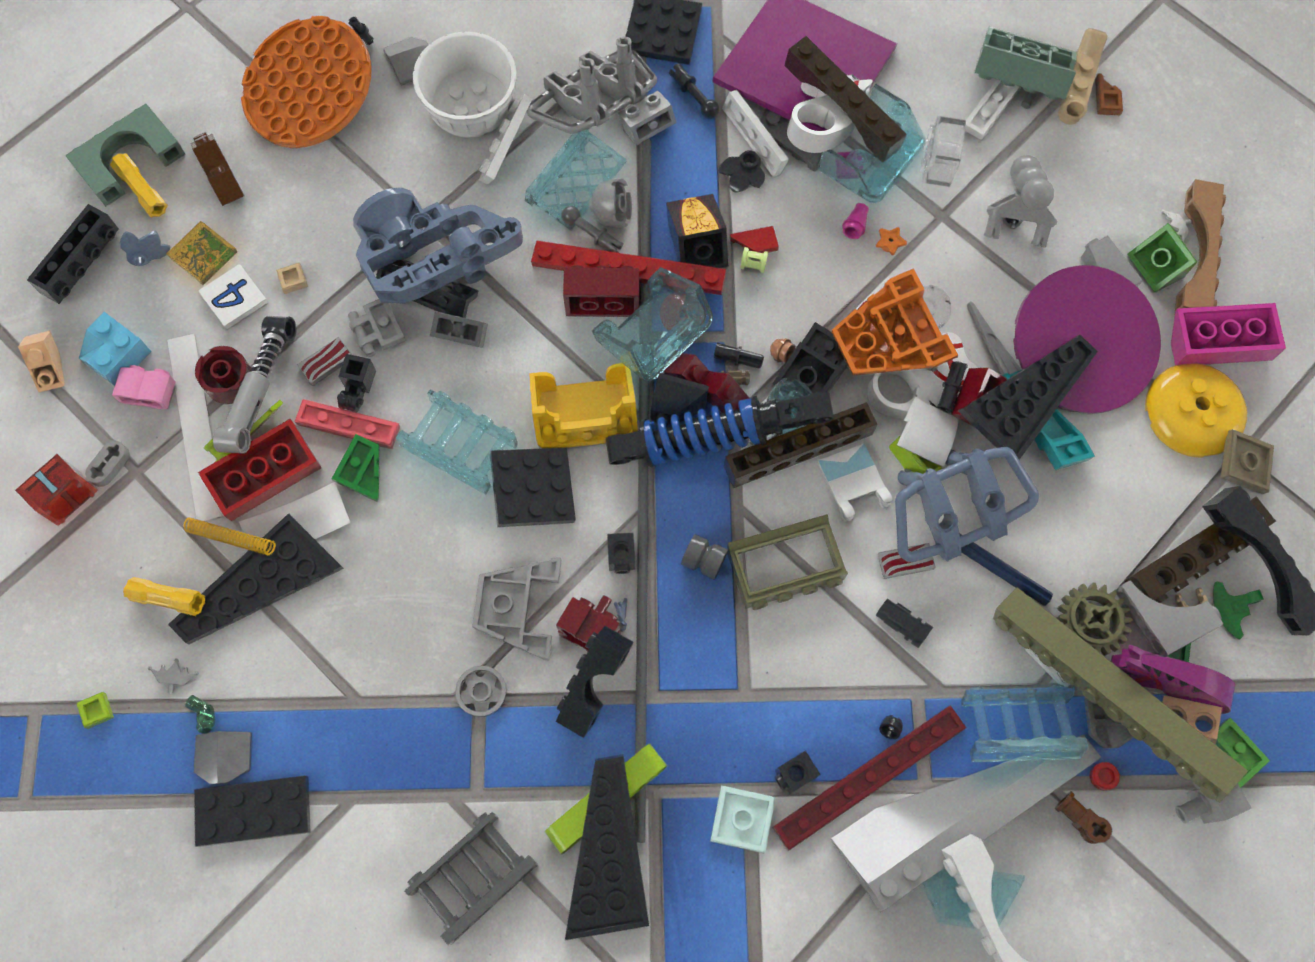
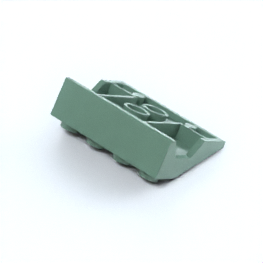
M988 26L975 73L980 78L991 80L992 78L1001 80V83L1006 86H1021L1030 93H1036L1037 91L1045 93L1048 98L1053 100H1059V98L1066 99L1076 71L1073 69L1077 60V52Z

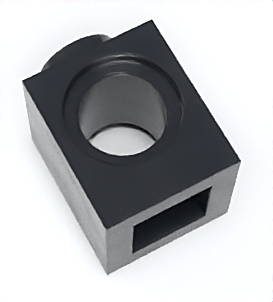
M634 533L607 534L609 571H614L616 574L630 573V570H635ZM618 550H625L629 554L625 559H618L614 556Z
M806 750L775 770L777 776H775L777 784L782 791L787 790L789 794L821 775ZM797 767L801 770V781L790 779L788 775L789 768Z

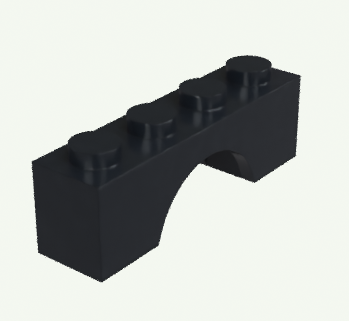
M604 626L598 634L592 633L586 644V647L589 648L587 655L583 654L576 665L579 672L577 675L574 674L566 687L569 690L568 696L564 695L557 706V710L560 711L556 719L557 723L583 738L587 735L603 707L602 702L594 692L593 677L601 674L614 676L623 665L634 643L633 641L607 626Z

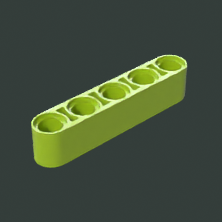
M651 744L646 745L625 762L630 798L668 766ZM589 793L544 831L561 855L582 839Z

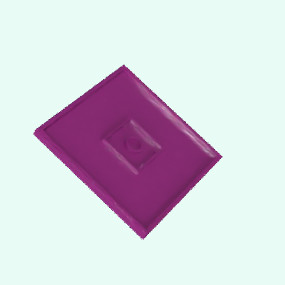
M767 0L715 73L712 82L729 91L737 90L743 98L790 120L793 109L797 104L815 98L802 91V82L784 66L789 48L803 37L807 36L846 75L850 76L853 74L859 80H873L872 85L895 51L897 43L806 0ZM801 123L806 128L814 131L827 130L825 127L815 123Z

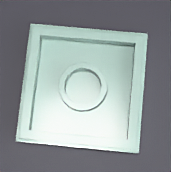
M721 785L710 842L765 854L775 797Z

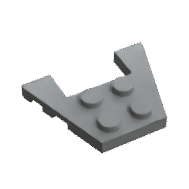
M556 557L540 563L533 562L526 566L511 567L479 574L472 627L543 660L549 661L552 635L525 633L531 581L559 583L561 558Z

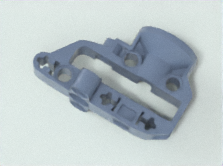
M389 188L376 193L357 209L353 217V226L361 238L356 257L363 273L382 303H408L463 276L467 283H476L486 275L485 265L509 254L523 243L521 223L514 217L503 218L476 205H466L451 209L448 204L439 205L436 202L422 209L411 190L405 188ZM474 224L480 226L481 229L472 233L469 227L466 226ZM451 234L449 245L425 256L424 260L409 267L406 265L380 279L375 277L374 271L397 260L409 258L419 249Z

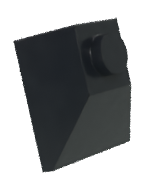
M659 373L651 406L650 419L657 423L659 417H664L668 425L671 424V416L674 414L678 415L680 422L684 421L685 412L689 411L694 416L699 409L705 410L709 386Z

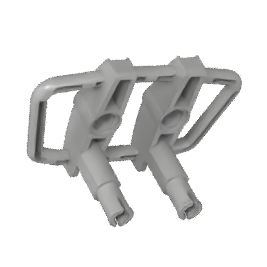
M620 37V40H616V52L601 57L589 51L579 57L580 69L564 77L554 71L544 77L543 81L546 91L531 101L526 112L530 118L566 133L575 134L593 126H600L609 120V116L629 104L634 105L644 99V95L656 85L657 77L638 53L631 50V39L629 37ZM635 66L647 79L643 85L636 81ZM599 89L603 94L609 95L617 101L605 107L600 102ZM553 98L565 110L567 115L573 116L580 120V122L570 124L537 111V109Z

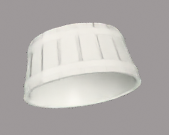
M456 32L438 38L431 45L429 44L420 54V57H418L414 67L415 71H413L415 91L434 122L443 130L459 137H479L497 129L503 120L507 118L510 112L508 109L513 101V94L516 88V66L510 52L499 41L477 32Z

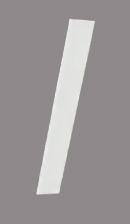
M190 334L169 339L167 342L173 379L176 381L175 391L196 519L206 521L223 517V513L198 474L199 471L213 464L216 458L209 451L207 452L203 449L212 439L204 389L195 377V366L199 359L195 335Z

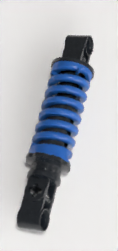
M816 392L808 396L777 402L774 398L764 404H760L757 396H753L749 399L740 400L738 402L739 409L733 410L731 403H726L724 406L725 412L721 413L717 406H712V415L706 416L704 409L698 410L697 418H693L691 412H685V424L682 425L679 416L674 414L671 416L672 427L667 426L664 417L658 418L657 429L654 422L644 419L640 421V431L617 434L605 438L609 464L620 465L646 458L648 465L652 468L665 464L668 458L672 461H679L683 455L685 458L690 459L693 458L695 452L700 456H704L708 453L709 449L713 453H719L722 446L726 450H732L735 447V443L739 447L744 448L748 445L749 439L755 445H765L767 435L769 434L782 435L785 429L809 424H820L833 420L834 414L830 393ZM796 408L798 412L796 417L792 418L790 414H792V409Z

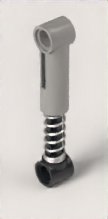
M266 316L263 319L261 325L264 338L263 344L260 346V351L257 353V358L251 367L252 372H248L244 376L223 427L219 426L214 432L213 444L216 451L246 453L249 450L251 444L250 431L270 385L268 373H272L271 367L275 366L274 360L278 359L277 353L281 352L280 348L286 341H293L296 336V323L292 317Z

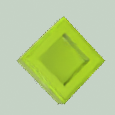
M104 692L76 703L83 726L86 729L114 718L107 695Z

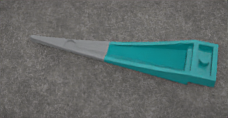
M970 301L967 307L1001 375L1009 379L1022 369L996 337L974 303ZM1058 409L1055 410L1034 439L1039 450L1045 451L1055 470L1083 463L1095 457L1084 435Z

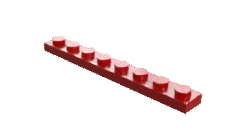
M536 240L531 259L532 266L564 271V267L574 265L583 266L584 268H595L597 266L620 268L622 266L639 268V283L722 295L726 277V269L538 240Z

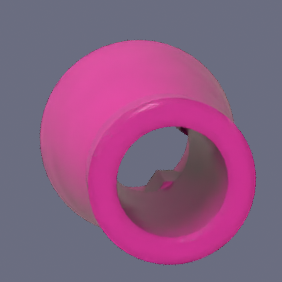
M863 203L856 204L853 211L843 222L842 228L846 237L858 239L865 233L869 211L867 205Z

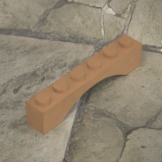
M1195 179L1186 191L1184 212L1191 219L1197 234L1199 261L1192 280L1176 295L1175 311L1179 308L1217 306V300L1214 299L1219 285V279L1216 278L1221 263L1218 251L1223 237L1220 236V229L1224 223L1222 208L1226 201V195L1223 194L1224 184Z

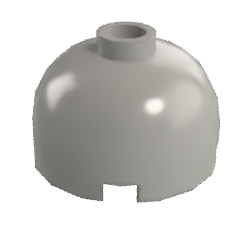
M624 179L603 181L596 187L592 198H590L589 207L591 212L606 227H627L628 224L625 223L626 218L631 219L630 192H625L624 186L628 185Z

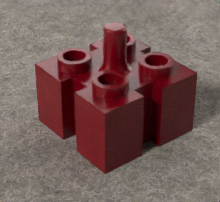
M603 595L594 610L595 605L587 599L581 597L578 600L572 597L556 624L559 636L576 646L584 648L588 652L589 648L586 647V644L593 632L598 634L604 626H607L621 634L620 623L617 622L618 618L606 611L612 599Z

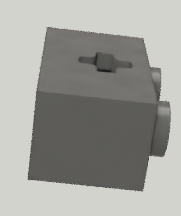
M435 312L430 336L483 348L488 324Z

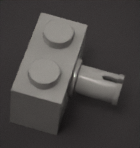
M1194 783L1196 789L1187 793L1191 801L1175 807L1176 813L1183 823H1188L1190 820L1200 816L1204 824L1229 820L1251 809L1238 784L1218 803L1216 800L1206 797L1200 791V787Z

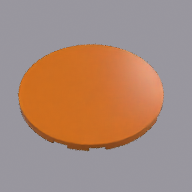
M311 16V19L291 21L270 34L254 52L253 55L255 57L250 66L246 67L241 84L243 86V97H241L244 114L252 128L267 141L275 145L287 148H303L324 142L345 128L364 103L370 87L372 71L367 47L359 35L342 21L333 20L326 16Z

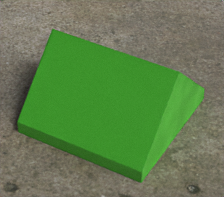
M1169 223L1127 253L1154 292L1183 279L1197 263V260Z

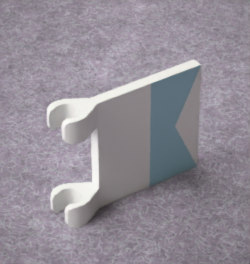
M865 444L817 461L844 522L853 520L855 511L849 502L871 493H876L881 508L891 505L892 495L885 487Z

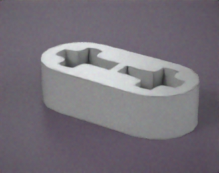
M119 441L106 443L88 465L85 472L86 478L98 487L108 485L129 458L128 448ZM113 450L119 451L120 455L117 457L113 456L111 453ZM97 471L103 472L104 475L102 477L96 476L95 473Z

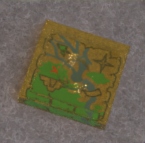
M200 221L166 254L172 261L204 285L237 253V250L205 223Z

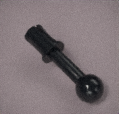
M680 63L675 64L673 68L676 72L671 69L669 75L680 85V90L682 92L688 91L701 105V113L704 117L709 119L716 117L719 112L718 103L712 99H707L696 87V78L690 76Z

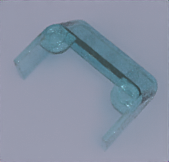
M875 84L870 98L907 134L900 150L883 163L874 154L872 155L862 149L853 150L846 158L830 149L822 152L818 168L819 171L871 203L880 202L921 151L925 142V135L910 105L883 87Z

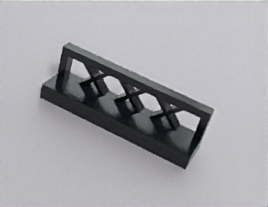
M404 259L397 260L378 269L376 278L380 279L406 265L409 267L414 263ZM453 281L413 300V302L440 313L466 318L469 303L477 298L479 290Z

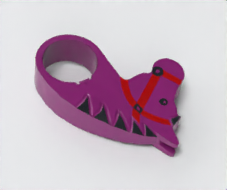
M1129 645L1128 649H1122L1120 655H1112L1111 662L1142 687L1159 689L1170 697L1222 707L1221 714L1231 712L1236 684L1228 676L1220 672L1179 659L1153 654L1133 645Z

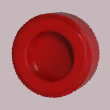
M1109 762L1098 763L1090 770V781L1099 790H1111L1119 784V771Z

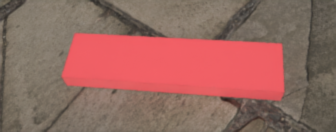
M305 399L302 400L294 421L299 426L353 439L355 434L379 446L393 449L400 429L399 423Z

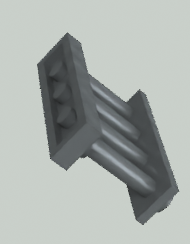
M485 812L473 823L475 828L425 873L419 871L407 882L409 887L404 892L408 896H413L418 891L445 924L443 927L446 931L441 937L447 945L453 944L538 865L530 855L526 858L522 855L520 857L492 825L498 819L497 815L493 812L489 815ZM483 832L511 864L509 868L512 871L504 878L501 875L497 876L470 844ZM460 852H463L489 884L487 887L490 891L482 898L479 895H474L449 864ZM439 871L467 904L465 907L468 911L461 918L457 915L453 916L427 884Z

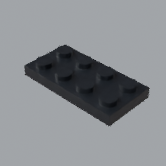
M308 776L194 789L195 847L311 833Z

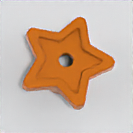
M899 227L891 231L880 228L881 239L877 242L876 247L882 248L884 251L894 255L898 247L907 245V241L900 237Z

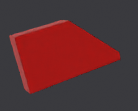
M773 226L730 234V241L732 243L736 242L743 247H747L749 251L759 253L766 251L769 253L779 249Z

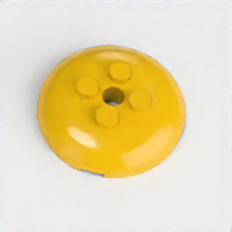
M1197 363L1172 366L1155 378L1146 395L1145 410L1148 411L1151 421L1150 426L1153 432L1166 446L1183 455L1202 458L1204 456L1224 453L1228 431L1234 429L1243 433L1245 430L1247 406L1243 394L1231 378L1214 367ZM1196 404H1201L1200 407L1202 408V410H1200L1196 406Z

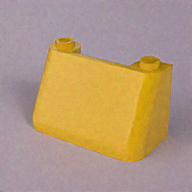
M630 363L611 365L606 370V380L558 386H556L555 377L548 372L529 373L532 416L538 446L541 448H569L606 443L605 438L609 436L637 432L636 401Z

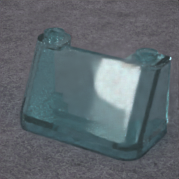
M662 267L648 280L647 290L650 298L619 327L610 320H604L592 330L599 344L645 381L656 379L659 373H662L710 327L713 320L711 308L701 285Z

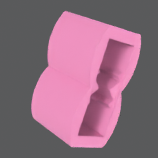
M130 365L129 368L121 367L112 396L118 402L124 404L168 409L176 381L169 375V372L162 369L145 371L144 368L136 365Z

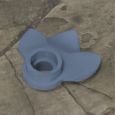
M125 231L120 239V247L126 252L127 261L134 266H144L150 263L151 260L160 259L166 256L171 248L170 245L161 244L157 231H152L139 239L134 234Z

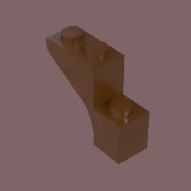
M204 132L193 137L194 142L191 143L192 150L221 205L224 206L244 197V193L213 134L207 135Z

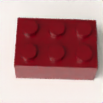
M579 265L564 267L563 298L566 316L639 317V268L622 266L620 268H609L607 266L584 268Z

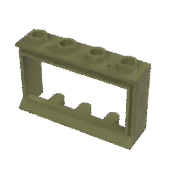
M828 514L729 542L727 545V549H729L727 555L745 609L752 607L753 610H758L768 606L767 602L777 600L778 603L792 599L794 594L801 592L803 595H809L817 592L818 587L825 585L828 588L839 586L848 574L829 524ZM822 531L835 568L750 592L738 554Z

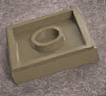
M1234 429L1229 430L1225 440L1221 478L1261 494L1268 493L1274 445Z

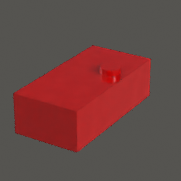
M288 419L252 440L250 448L246 453H230L199 471L198 474L223 515L232 522L322 467L291 419Z

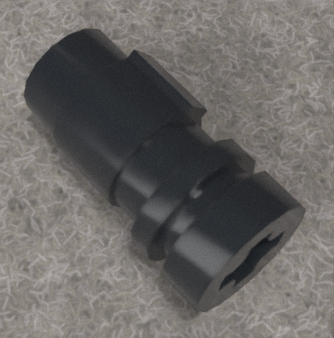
M887 598L875 616L883 620L885 624L895 631L903 634L905 640L908 641L910 639L912 641L911 644L919 649L933 629V626L927 622L925 624L922 623L923 619L920 617L915 618L906 607L900 603L895 604Z

